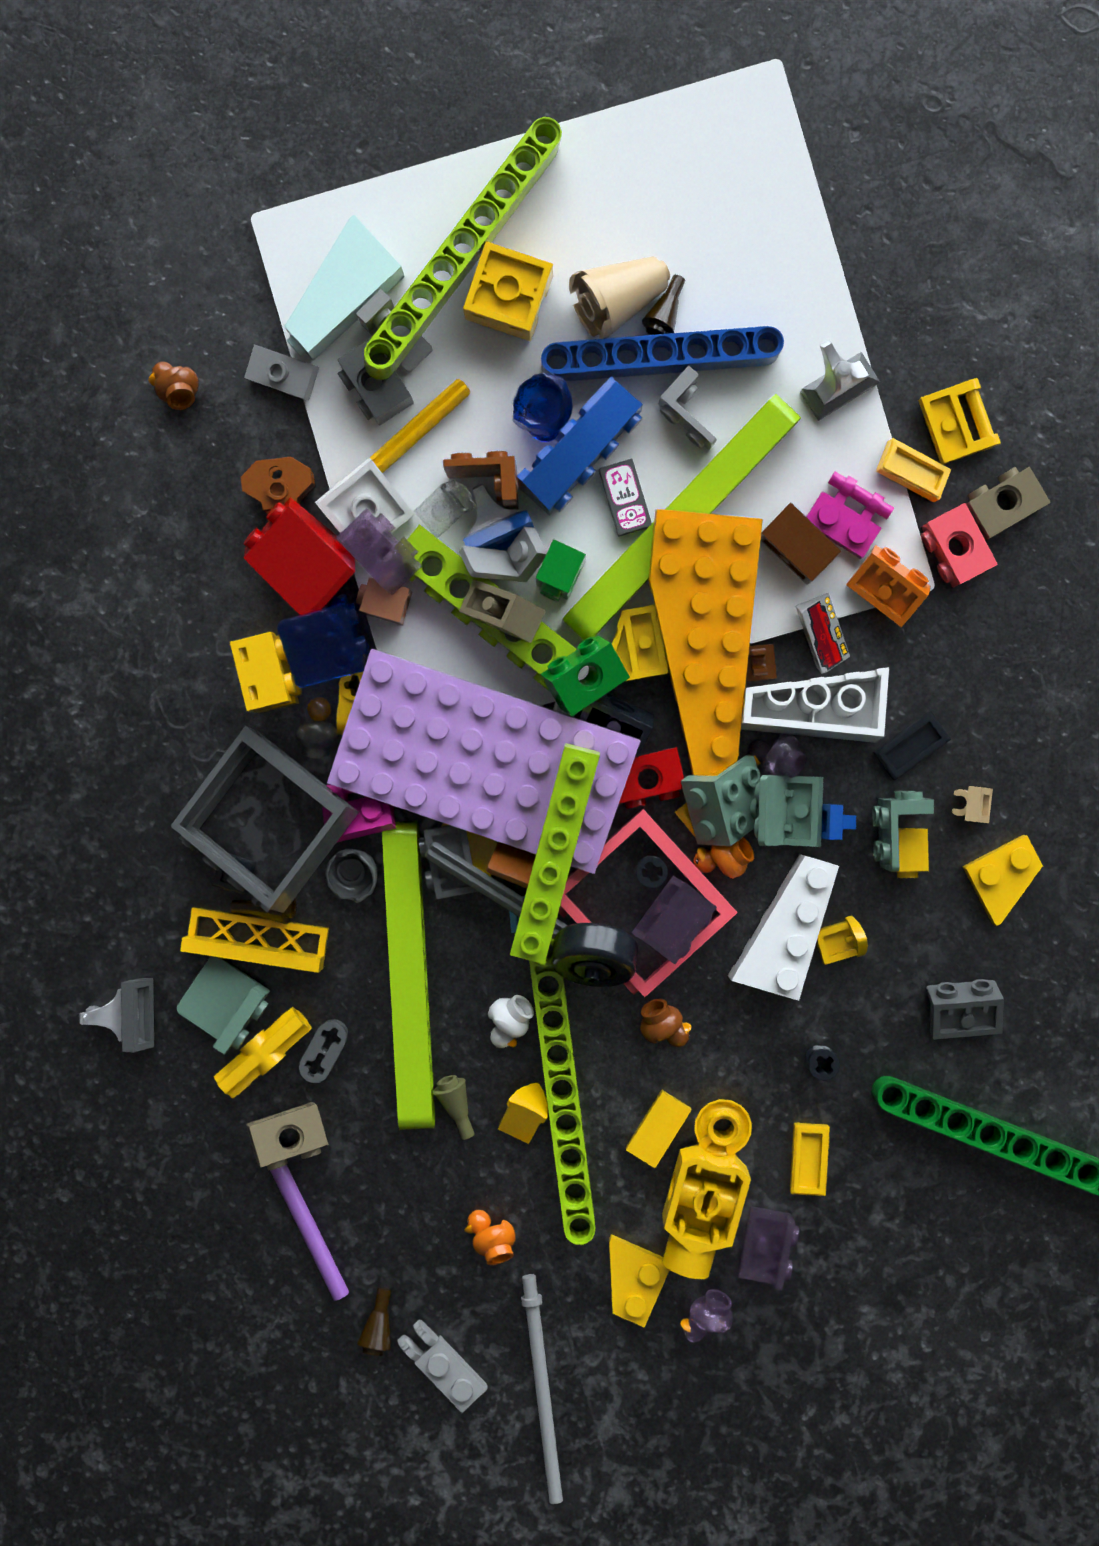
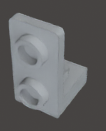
M380 289L356 315L360 324L373 336L393 310L394 305L391 298ZM399 325L394 327L392 332L398 337H404L410 333V330L405 326ZM421 336L400 365L407 372H412L432 352V346Z
M688 366L660 396L658 403L662 407L660 412L670 423L675 425L679 422L688 431L686 436L694 445L699 448L704 445L710 450L717 441L716 437L678 404L679 401L686 404L698 390L695 384L699 374Z
M523 527L507 551L463 546L459 553L472 577L527 582L543 562L547 551L536 529Z

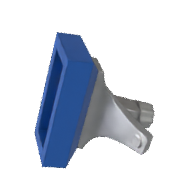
M482 484L472 488V497L477 505V519L472 529L469 530L470 534L463 539L465 546L507 551L523 527L534 528L527 510L517 512L516 509H504L496 504Z

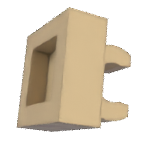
M969 786L968 790H955L954 795L964 797L967 804L963 809H952V813L957 816H965V821L989 823L993 789Z

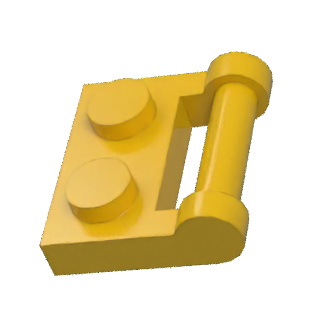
M978 378L926 395L918 400L942 465L1001 444L998 434L993 433L978 390L981 389ZM965 395L980 436L979 440L973 441L958 399L960 396Z

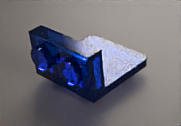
M346 594L332 597L331 607L285 619L278 623L277 631L294 682L298 687L304 688L364 671L366 657L369 656L370 650L365 635L359 637L355 625L360 623L359 614L355 603H348Z

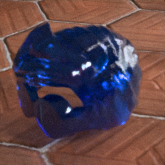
M534 374L531 378L524 381L516 391L513 400L512 420L518 427L529 431L533 438L541 442L555 440L560 430L570 420L573 410L572 393L567 382L560 376H555V374Z

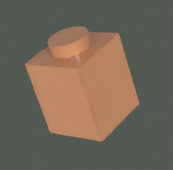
M369 577L367 585L361 584L356 604L361 605L359 611L365 615L403 625L413 592L409 588Z

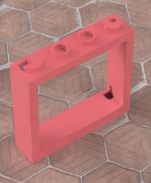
M641 809L605 842L598 864L641 827L718 912L710 922L645 981L635 972L633 978L624 983L633 995L639 991L646 997L738 912L646 811ZM578 868L568 875L558 913L563 918L569 914L576 923H592L566 895L589 874V872Z

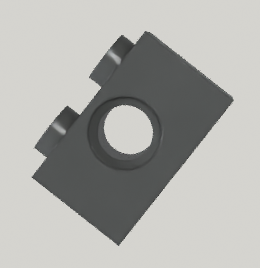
M368 339L338 359L343 370L337 374L348 391L355 388L360 395L361 400L356 403L366 419L370 420L374 417L380 426L414 404L396 372L389 378L382 380V384L377 390L369 391L364 388L366 380L370 378L364 367V349L370 340ZM377 353L371 357L372 362L377 365H383L388 362L383 353Z

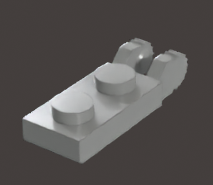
M419 1319L413 1325V1328L417 1335L429 1346L422 1351L406 1335H402L397 1340L399 1346L410 1359L415 1361V1365L455 1407L463 1413L487 1390V1384L441 1335L438 1337L427 1324Z

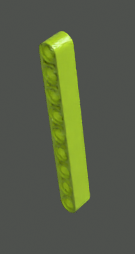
M542 117L530 126L369 340L364 349V367L370 377L384 380L396 371L479 260L485 242L491 243L556 157L562 137L561 127L556 120L550 117ZM546 136L551 139L552 143L543 144L537 140V137ZM527 163L532 167V170L522 171L516 165ZM501 189L507 190L512 196L510 198H501L496 192ZM483 216L489 218L492 223L482 226L475 219ZM462 243L469 245L472 250L468 253H460L454 247ZM438 271H446L451 275V278L447 281H440L434 277V274ZM418 298H424L431 305L428 308L419 309L413 304V301ZM399 325L405 326L410 330V333L407 336L398 337L392 332V329ZM383 353L390 360L386 364L377 365L372 362L371 357L374 354Z
M777 394L772 396L665 510L712 514L787 435L801 417ZM654 522L562 618L583 640L595 637L649 580Z
M418 821L395 822V829L382 831L397 1116L399 1130L435 1128V1105L421 852L418 841L420 837Z
M551 938V942H550L552 946H553V943H554V939H553V938ZM551 957L546 959L545 964L529 960L564 1233L571 1243L584 1245L591 1241L595 1235V1216L564 978L553 969ZM545 976H552L558 981L559 986L554 992L546 993L539 987L540 979ZM551 1010L557 1011L562 1015L563 1021L559 1026L550 1027L544 1022V1015ZM560 1045L567 1050V1056L561 1061L552 1060L547 1053L552 1046ZM558 1080H566L571 1084L572 1089L568 1094L558 1095L552 1089L553 1084ZM561 1115L573 1116L576 1120L575 1125L570 1129L559 1127L557 1119ZM574 1149L578 1151L580 1158L575 1163H567L562 1159V1153L565 1150ZM571 1184H579L585 1191L579 1197H571L566 1193V1188ZM582 1218L589 1223V1226L584 1231H575L570 1224L574 1219Z

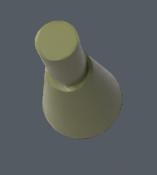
M456 1075L440 1079L437 1082L438 1086L433 1090V1094L452 1120H455L461 1138L465 1140L473 1137L475 1133L468 1118L469 1111L465 1079L457 1078Z

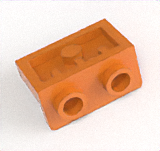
M875 545L869 556L848 580L846 585L902 627L928 597L931 586L927 584L929 582L928 578L915 568L909 570L902 565L900 557L894 551L887 547L881 549Z

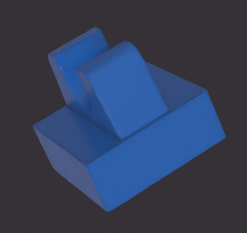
M823 804L821 839L842 840L843 829H856V815H843V805Z

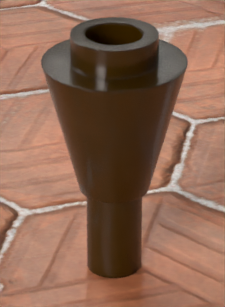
M676 274L672 276L666 292L642 319V324L649 335L674 333L679 303L678 297L686 281L682 276Z
M295 898L284 913L270 910L267 913L251 900H232L231 902L232 914H253L254 916L282 924H288L290 919L295 917L297 910Z
M377 1289L374 1310L371 1311L357 1342V1345L363 1347L362 1352L365 1354L383 1356V1351L391 1350L389 1313H387L391 1295L390 1289Z

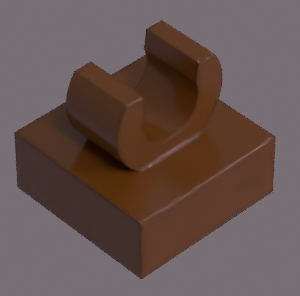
M774 644L749 646L746 682L777 679Z

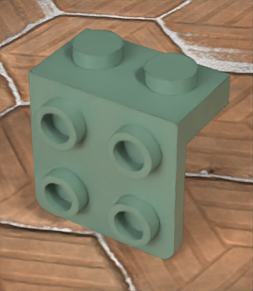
M754 756L742 757L717 776L688 775L681 780L697 844L732 846L754 829L755 820L759 817V803H757L755 798V789L757 783L760 782V772Z
M762 775L755 789V798L757 803H759V817L756 818L754 823V834L758 838L759 846L791 845L821 847L823 777Z
M894 791V798H878V806H873L872 818L874 827H878L879 841H874L873 853L875 862L879 861L881 868L891 872L899 871L898 815L934 814V799L923 798V792Z
M211 956L177 1005V1012L216 1038L217 1041L213 1047L225 1055L232 1048L238 1050L249 1034L245 1028L252 1018L257 1021L266 1010L269 1003L264 1000L270 993V990L223 958Z

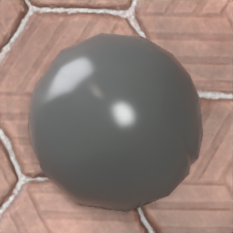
M340 850L328 861L325 870L327 886L340 900H352L356 903L362 902L374 891L378 881L377 865L370 855L361 850Z

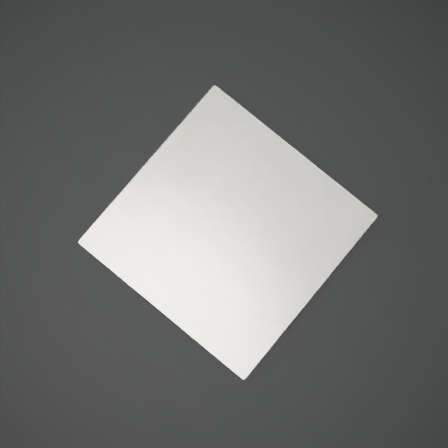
M779 59L766 61L560 122L562 137L556 157L491 242L553 264V278L547 296L542 300L538 312V323L531 342L465 320L463 306L479 262L478 260L422 334V337L432 346V352L412 372H407L401 365L395 371L412 396L414 404L380 426L374 417L370 420L366 419L356 403L361 400L360 395L355 388L348 391L337 374L343 370L338 359L372 337L360 324L359 320L352 324L314 360L306 352L300 356L287 342V339L291 336L284 326L347 221L353 215L361 221L402 266L405 277L386 293L391 298L395 307L525 133L256 212L252 215V226L290 356L319 367L309 401L303 400L329 489L333 488L370 458L456 379L462 380L470 390L468 397L383 473L413 511L414 515L362 558L355 552L354 574L358 588H360L361 584L367 585L368 578L371 577L409 588L413 592L403 625L367 615L378 651L539 706L555 702L550 690L548 691L533 679L536 674L534 670L526 664L522 669L506 657L509 651L500 643L493 647L478 635L482 630L472 621L468 625L461 622L451 613L454 607L443 599L439 604L424 592L427 585L417 577L411 582L396 570L400 564L393 557L419 524L461 557L459 551L465 546L463 539L470 534L469 530L472 529L477 519V505L472 497V488L479 484L484 486L496 504L504 508L503 502L497 501L495 496L494 477L449 479L443 468V460L451 459V454L471 453L472 458H484L487 452L506 451L508 456L515 457L517 475L524 468L531 472L534 469L532 464L536 460V455L545 446L550 445L554 447L557 444L555 438L560 430L571 419L576 421L581 416L578 414L580 409L609 379L554 382L547 379L543 374L541 355L544 348L549 344L599 339L600 336L598 334L592 337L582 325L573 306L579 301L576 292L570 294L569 278L572 274L581 270L652 256L656 257L659 261H664L670 272L668 285L675 274L682 276L686 280L678 297L679 303L674 333L772 326L777 328L783 335L784 346L777 360L767 366L696 371L699 374L695 384L698 390L686 404H683L681 401L678 404L716 437L717 441L710 450L704 445L701 448L694 445L686 436L688 431L679 422L675 425L670 423L660 412L662 408L658 404L660 396L682 372L613 378L643 404L639 414L642 420L630 434L624 431L617 438L616 441L619 443L617 449L607 460L601 457L593 466L596 470L594 475L584 486L578 483L570 492L573 498L561 512L555 509L549 516L518 488L519 510L517 512L528 511L534 528L547 552L554 539L586 554L585 564L569 599L566 600L561 597L559 602H556L540 594V587L536 586L535 578L542 563L527 582L489 580L500 589L516 594L546 610L542 622L577 649V646L583 639L562 618L646 530L643 529L618 537L598 471L599 468L633 459L650 519L653 523L655 509L665 510L768 400L777 394L801 419L712 514L763 519L762 532L790 502L807 516L822 491L834 498L839 490L830 485L828 481L835 471L846 478L851 476L858 481L856 483L858 486L871 494L875 492L884 497L883 501L894 507V510L887 520L877 513L871 518L870 521L882 529L862 559L835 544L841 552L808 585L760 540L750 644L803 629L795 606L826 593L830 595L837 619L875 608L846 585L848 580L869 556L875 545L881 549L887 547L894 551L900 557L902 565L909 570L912 568L919 570L928 578L929 582L927 584L931 586L930 591L934 589V580L907 488L876 472L886 443L892 439L877 385L820 421L817 420L800 392L802 388L825 375V365L820 345L827 340L832 342L838 354L846 361L860 352L863 353L869 365L870 361L784 67ZM546 136L537 137V140L543 144L552 143L551 139ZM527 163L516 165L522 171L532 170V167ZM501 189L496 192L501 198H510L512 196L507 190ZM483 216L475 219L482 226L492 223L489 218ZM462 243L454 247L460 253H468L472 250L469 245ZM438 271L434 274V277L440 281H447L451 278V275L446 271ZM666 290L608 338L649 335L642 324V319ZM418 298L413 301V304L419 309H425L431 305L424 298ZM763 339L757 342L758 348L762 352L771 353L775 351L774 344L770 340ZM727 342L722 345L723 351L729 356H735L740 353L739 346L734 342ZM691 345L687 348L688 354L693 358L699 359L706 355L705 350L700 345ZM663 347L652 351L654 358L658 361H666L671 357L670 352ZM623 350L617 355L619 361L624 364H630L636 360L635 354L630 350ZM587 353L583 356L582 361L585 365L594 367L600 364L601 358L596 353ZM558 355L552 356L547 362L549 367L557 370L562 369L567 363L562 356ZM370 377L366 380L364 388L369 391L377 390L381 386L382 380ZM849 496L844 502V505L858 514H861L865 508L864 505ZM438 559L428 560L424 565V573L428 576L438 575L443 567L442 562ZM464 580L456 581L451 587L452 596L464 598L470 588V584ZM649 581L637 591L595 637L600 636L612 644L622 610L655 605ZM505 633V637L511 642L521 640ZM546 645L537 646L532 653V658L539 664L548 663L553 656L552 650ZM585 666L580 670L578 674L579 680H582L587 676L589 671L588 666Z

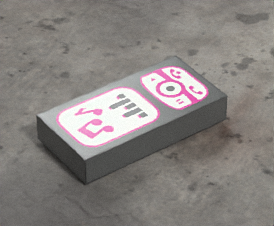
M633 459L599 468L598 471L618 537L648 528L652 522Z

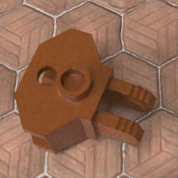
M293 457L255 461L241 476L242 491L261 503L263 511L268 515L278 502L284 505L290 497L300 505V502L315 488V479L311 468ZM276 471H282L279 479H273V474Z

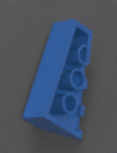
M610 377L580 409L578 414L581 416L577 421L571 419L560 430L555 438L557 444L554 447L550 445L545 446L536 455V460L532 464L534 469L530 472L524 468L517 475L518 488L549 516L555 509L561 512L573 498L570 494L573 488L578 483L584 486L596 472L593 468L595 463L601 457L607 460L619 446V443L616 441L617 438L624 431L630 434L640 423L642 417L639 414L643 404L615 379Z

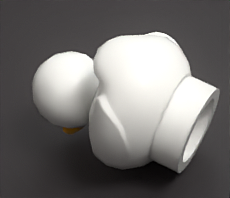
M514 995L512 998H499L490 1006L488 1017L496 1025L491 1031L490 1038L496 1047H515L517 1045L516 1038L524 1036L528 1031L529 1019L533 1017L534 1011L532 1005L525 997Z

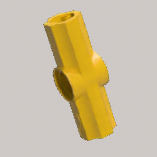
M291 1007L274 1021L266 1031L263 1029L240 1049L241 1053L214 1076L217 1085L232 1099L239 1095L260 1074L263 1076L286 1056L285 1052L312 1029L308 1020L300 1011Z

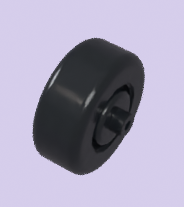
M576 923L568 925L556 933L551 964L560 976L577 984L592 987L618 986L628 982L635 975L638 945L630 934L619 928L600 923Z

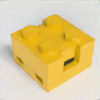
M486 241L463 306L465 320L531 342L538 323V312L542 300L547 296L553 278V264Z
M267 632L230 642L247 711L263 713L299 704L297 695L302 694V688L298 675H293L289 662L294 661L289 641H284L282 636H276L273 632Z

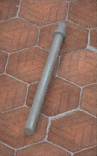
M528 1274L522 1276L524 1296L521 1297L522 1306L526 1307L549 1502L551 1504H558L563 1501L539 1307L542 1304V1295L538 1294L536 1275Z

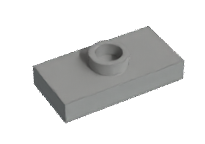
M254 344L244 378L309 401L319 367Z

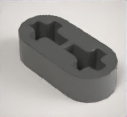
M336 1019L328 1020L316 1031L299 1065L300 1074L306 1081L319 1083L325 1080L331 1072L349 1037L348 1029L344 1023ZM334 1027L339 1030L337 1036L341 1038V1041L335 1040L327 1049L323 1047L327 1040V1035L323 1032L324 1030L330 1031ZM319 1053L325 1055L320 1065L325 1069L324 1072L318 1071L316 1074L309 1072L311 1066L307 1061L313 1062Z

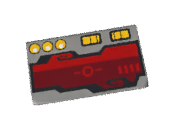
M829 593L795 606L816 668L821 674L831 670L850 657Z

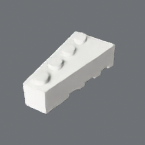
M889 667L867 672L846 673L840 676L818 677L799 682H785L746 688L741 730L876 743L884 737Z
M799 854L777 891V895L762 916L757 929L746 943L741 956L729 972L728 977L731 981L799 1001L837 875L838 865Z

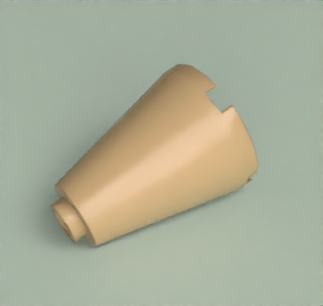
M654 256L578 271L569 278L570 294L576 292L579 301L573 306L582 325L592 337L599 334V339L608 338L667 289L670 272L665 262L659 261Z

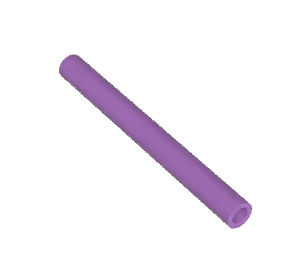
M285 1165L270 1170L333 1300L337 1301L349 1294V1290L288 1166Z

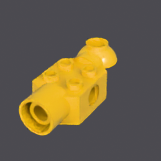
M724 1099L710 1102L700 1110L695 1120L694 1130L698 1144L680 1149L662 1212L664 1229L669 1233L662 1264L670 1271L692 1279L708 1278L716 1250L733 1246L751 1182L747 1166L735 1154L747 1144L751 1136L752 1122L748 1112L740 1104ZM720 1119L731 1121L730 1127L725 1131H718L713 1126Z

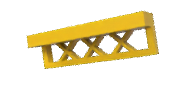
M193 907L188 935L182 937L180 951L318 973L324 966L329 928L293 922L282 924L261 917ZM199 917L212 918L220 928V931L212 937L197 935ZM220 919L232 922L225 926ZM238 922L246 923L254 933V936L245 943L237 942L228 931L229 928ZM255 925L266 927L259 932ZM272 927L280 928L289 940L279 948L270 947L262 936ZM288 930L299 931V933L293 937ZM305 933L320 935L317 954L304 952L296 942V939ZM224 934L228 940L218 939L217 937ZM255 939H258L262 945L250 943L253 942ZM292 944L295 950H289L284 948Z

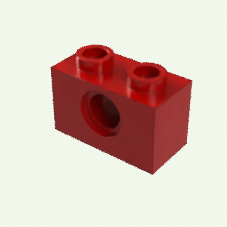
M677 747L635 757L619 804L625 803L626 809L646 805V797L659 795L660 801L679 797V790L683 789L681 780L684 779ZM644 769H651L657 775V783L651 789H644L638 783V775Z

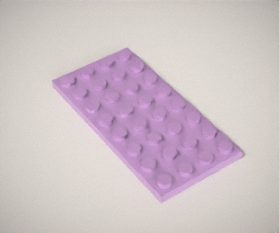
M371 649L327 783L536 854L565 743L599 751L600 757L571 863L572 867L595 874L640 740Z

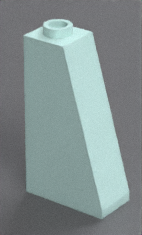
M355 215L347 221L284 326L291 336L287 339V342L300 356L306 352L312 360L316 359L358 320L356 313L380 289L387 293L405 277L402 266Z

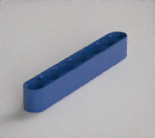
M760 326L555 342L544 348L541 355V368L547 379L554 382L680 373L688 366L695 371L767 366L777 360L784 346V338L777 328ZM763 339L770 340L774 344L775 351L764 353L758 348L757 342ZM727 342H734L739 346L740 353L735 356H729L723 351L722 345ZM691 345H700L705 350L706 355L699 359L693 358L688 354L687 348ZM663 347L670 352L671 357L666 361H658L654 358L652 351ZM623 350H630L635 354L636 360L633 363L624 364L619 361L617 355ZM587 353H596L601 358V362L597 366L590 367L584 364L582 358ZM558 355L562 356L567 363L562 369L557 370L549 367L547 364L548 360L552 356Z

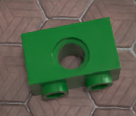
M553 539L535 578L536 586L540 587V594L556 602H559L561 597L568 600L585 564L586 554Z
M600 636L583 640L577 646L576 651L567 657L562 656L553 660L548 665V669L540 674L559 708L571 717L630 678L611 642ZM588 666L589 671L587 676L584 679L579 680L578 674L583 667Z

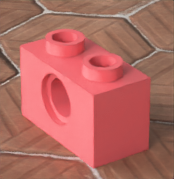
M966 503L921 526L924 532L921 534V539L929 552L934 551L940 563L937 565V569L945 583L950 582L953 588L998 565ZM950 539H957L962 543L963 552L961 556H956L950 552Z

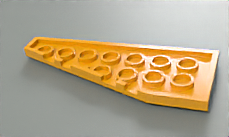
M655 509L648 581L655 603V612L664 643V652L675 700L678 705L692 775L717 776L738 760L763 519Z

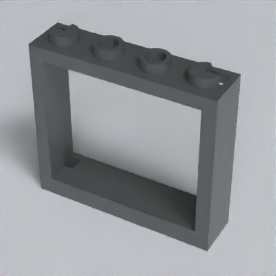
M245 726L171 824V827L181 835L179 839L182 840V844L191 850L197 848L204 854L202 860L208 866L217 871L222 869L229 875L226 880L233 887L242 892L246 889L254 897L251 901L255 905L260 906L267 913L270 910L284 913L359 811L260 732ZM256 753L333 813L275 891L200 830V827Z

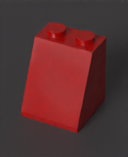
M290 497L284 505L278 502L266 516L269 522L261 531L255 528L248 535L243 543L246 546L244 559L303 619L310 623L355 573V551Z

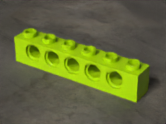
M420 524L393 557L400 564L396 568L397 571L411 582L416 577L427 585L424 589L427 595L439 604L443 599L454 607L451 613L465 625H468L470 621L475 623L482 629L478 634L493 647L500 643L509 651L506 657L521 669L526 664L534 670L536 674L533 679L548 691L549 689L540 674L548 669V665L553 660L562 656L567 657L577 650L542 621L531 643L524 640L511 642L505 637L504 632L459 612L465 597L456 598L452 596L451 587L456 581L464 580L471 586L474 579L497 588L499 587L488 578L472 577L462 557ZM430 559H438L442 562V570L436 576H428L424 573V565ZM546 645L552 650L553 656L548 663L539 664L532 658L533 650L537 646Z
M565 743L512 944L511 956L545 964L598 765L599 751Z

